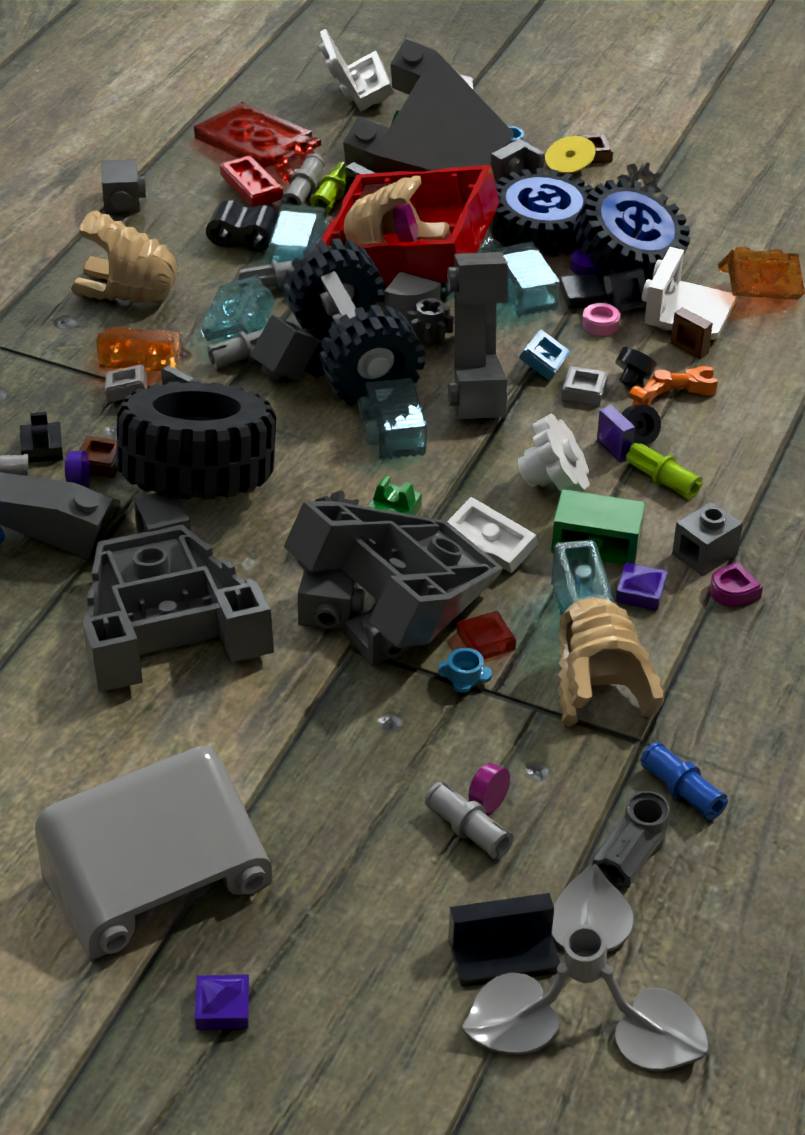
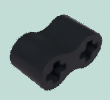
M227 200L220 202L206 226V235L213 244L220 247L239 244L249 250L263 252L270 247L280 227L281 220L279 214L269 206L259 205L254 208H247L237 202Z

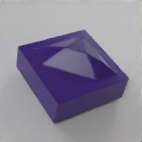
M610 405L599 411L596 441L619 462H623L626 460V455L633 445L635 426Z
M625 563L617 588L616 602L658 610L666 585L668 571Z
M249 975L197 976L196 1030L249 1029Z

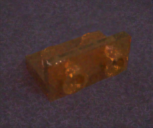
M738 247L731 250L718 263L719 272L729 273L733 296L798 300L805 294L798 254L783 253L780 249L754 251L748 247Z
M125 327L106 328L105 332L98 333L96 339L99 368L123 369L144 365L147 371H161V369L169 365L176 369L182 347V333L161 329L152 331L128 329Z

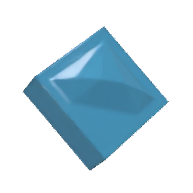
M540 329L518 358L547 380H550L571 352Z

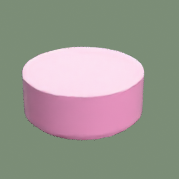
M595 303L584 309L582 326L588 333L596 336H608L618 331L620 312L614 306L606 303Z

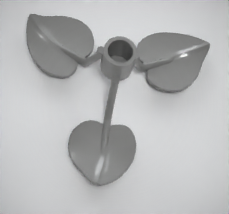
M595 864L572 880L554 904L552 937L554 942L564 949L565 962L558 965L557 976L550 991L543 996L541 985L528 975L514 972L502 974L489 981L476 996L470 1014L463 1023L464 1033L472 1041L490 1051L506 1055L530 1054L544 1048L559 1031L558 1015L549 1005L556 1001L566 978L571 977L581 983H591L599 978H603L619 1010L627 1015L616 1026L615 1041L620 1054L630 1064L651 1072L667 1071L699 1061L708 1053L707 1035L700 1019L693 1009L678 995L661 988H647L637 995L633 1007L626 1002L613 975V967L607 964V952L619 948L630 937L634 925L633 912L626 898L608 881L600 868Z

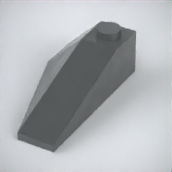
M0 472V525L90 560L98 542L103 537L117 512L120 500L73 482Z

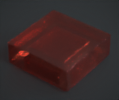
M498 611L457 623V634L466 648L478 651L483 656V659L516 650V638Z

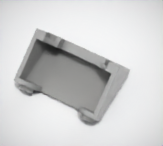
M209 746L189 749L56 802L47 807L39 815L35 823L42 878L90 961L106 954L116 953L126 947L135 931V915L222 878L229 892L237 895L253 894L262 887L272 883V866L224 763L216 751Z

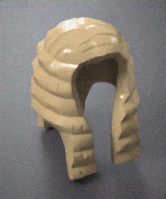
M413 176L411 178H402L395 183L382 187L373 194H368L356 200L346 214L344 233L346 241H353L356 245L387 243L383 237L384 235L397 234L393 221V209L395 206L410 204L418 224L417 241L420 239H426V241L445 240L450 233V225L446 222L428 223L420 221L415 208L409 200L421 185V176Z
M92 210L86 215L79 227V234L96 242L105 249L108 254V260L90 256L83 272L87 276L108 281L107 284L78 277L71 288L72 292L99 300L107 298L110 301L119 298L122 301L131 300L133 303L143 302L150 304L163 300L173 287L178 273L176 260L173 254L168 251L167 245H160L157 239H149L145 233H138L134 227H126L122 221H113L109 215L101 214L99 211Z
M589 597L573 603L560 618L559 640L561 647L558 652L562 656L559 662L562 670L558 673L560 684L557 691L560 698L559 706L563 713L562 724L570 727L578 723L576 708H582L591 700V686L626 685L636 697L642 716L650 718L655 715L664 702L661 678L655 675L653 663L649 661V654L641 646L636 634V628L633 622L629 620L626 610L619 608L616 603L597 597Z

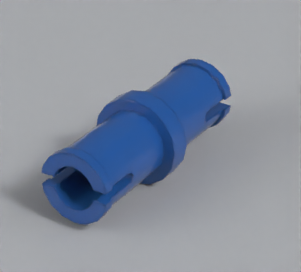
M654 742L645 749L640 759V762H642L641 766L667 785V791L673 797L685 799L708 820L717 818L724 811L728 803V796L705 780L696 765L691 762L684 763L665 748V745L661 742Z

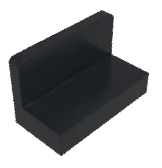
M550 893L450 907L448 940L461 986L468 987L487 984L495 977L513 972L530 977L557 973L560 960L552 937L554 906Z

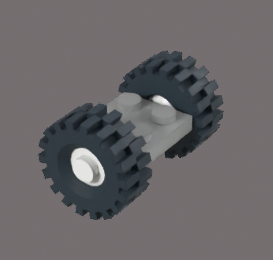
M332 239L331 246H327L324 240L316 243L317 250L312 252L308 247L302 251L305 258L302 260L295 258L292 261L291 265L294 271H286L285 279L288 284H283L286 301L302 329L306 328L308 330L317 326L319 334L324 337L331 336V339L323 338L321 346L324 351L319 352L322 362L321 366L340 399L343 398L345 403L350 406L356 402L358 408L363 409L367 408L368 402H372L374 407L382 406V400L388 399L391 404L397 401L395 396L401 391L406 395L411 390L408 385L410 381L418 382L420 375L417 370H424L425 365L422 358L425 356L424 348L409 321L401 312L396 314L395 310L388 306L382 312L377 301L384 302L385 294L382 291L385 288L384 281L366 250L361 246L357 248L356 244L350 240H347L345 245H343L340 239Z

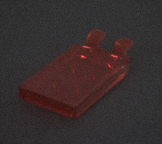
M244 102L193 126L195 139L237 158L250 155L263 169L273 166L280 178L287 182H290L289 180L293 172L296 171L289 163L296 160L297 155L304 162L308 154H315L313 150L322 146L321 139L312 137V131Z

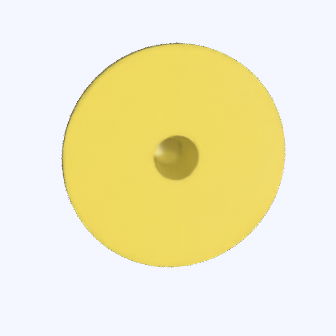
M565 137L554 142L548 148L545 154V161L550 169L558 170L559 173L577 172L587 167L593 161L596 154L595 146L585 137Z

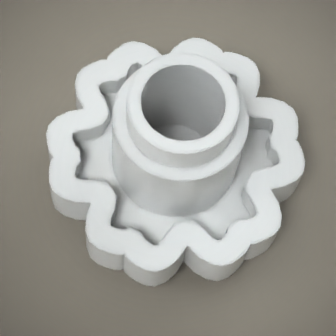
M549 414L533 424L536 434L533 436L535 446L525 450L524 456L518 458V467L526 483L531 487L537 485L544 487L554 482L560 491L562 489L578 492L586 490L590 485L586 475L589 473L585 456L579 448L572 431L562 419L557 420L553 414Z

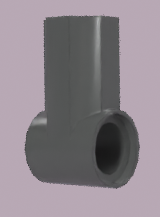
M653 791L634 793L628 799L624 816L593 859L592 865H597L616 889L620 887L630 888L650 856L664 846L670 816V805L666 798Z

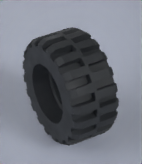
M177 381L167 382L166 385H150L147 389H137L131 395H127L117 409V468L130 484H137L141 490L146 492L155 491L157 495L166 497L170 495L179 496V499L200 497L205 500L215 499V497L219 496L228 498L237 496L240 492L248 493L254 491L256 486L261 487L268 480L274 470L276 413L268 400L260 398L259 394L253 391H244L243 388L237 386H224L223 383L212 382L208 384L201 383V381L179 383Z

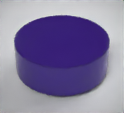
M581 248L573 251L570 267L576 275L596 274L599 277L604 274L601 270L605 264L600 262L594 266L589 261L593 253L584 255L580 250Z
M69 451L65 458L66 482H73L90 488L91 472L86 451Z

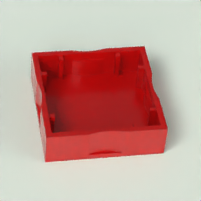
M491 165L442 168L423 172L399 171L358 174L342 201L340 212L329 224L320 242L324 240L327 246H331L332 239H340L343 245H345L344 220L356 200L368 194H373L382 187L395 183L402 178L421 176V185L409 201L415 208L420 221L428 223L446 222L449 224L450 233L445 240L426 241V239H420L416 242H399L397 234H387L383 236L387 243L356 246L357 248L361 246L366 250L381 274L385 286H389L399 272L439 283L448 282V267H454V254L478 252L500 203Z

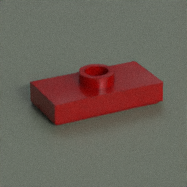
M250 155L220 164V175L251 208L282 199L283 188Z

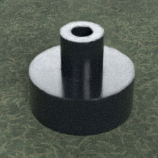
M622 347L615 361L624 370L619 381L629 387H633L637 377L650 379L657 366V363L651 357L630 347Z
M632 405L622 412V415L635 426L633 444L642 443L647 445L656 440L661 430V419L653 407L649 405Z

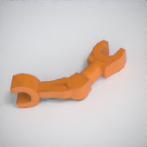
M708 366L686 369L685 373H670V371L657 370L654 372V376L648 380L645 387L634 386L629 392L628 397L634 399L632 405L650 406L653 398L663 392L671 391V389H687L689 393L710 396L716 394L718 380L717 378H712L714 370L713 367Z

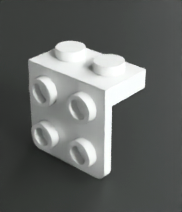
M326 29L320 31L323 42L319 44V47L326 58L325 62L334 79L337 78L339 80L340 88L348 103L355 101L361 112L374 104L382 103L388 96L395 93L384 65L376 51L347 66Z
M670 247L664 259L657 260L652 280L647 279L642 292V301L647 302L644 323L657 326L663 330H672L674 313L683 307L712 322L711 340L717 339L735 304V295L730 292L680 281L684 250Z

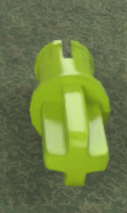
M338 162L329 175L321 178L319 189L310 200V203H313L311 208L314 212L321 215L328 214L335 201L344 196L346 192V162Z
M634 443L626 455L627 462L652 476L653 483L658 486L663 484L678 492L687 500H692L702 487L703 478L681 467L671 455L664 457L642 443Z

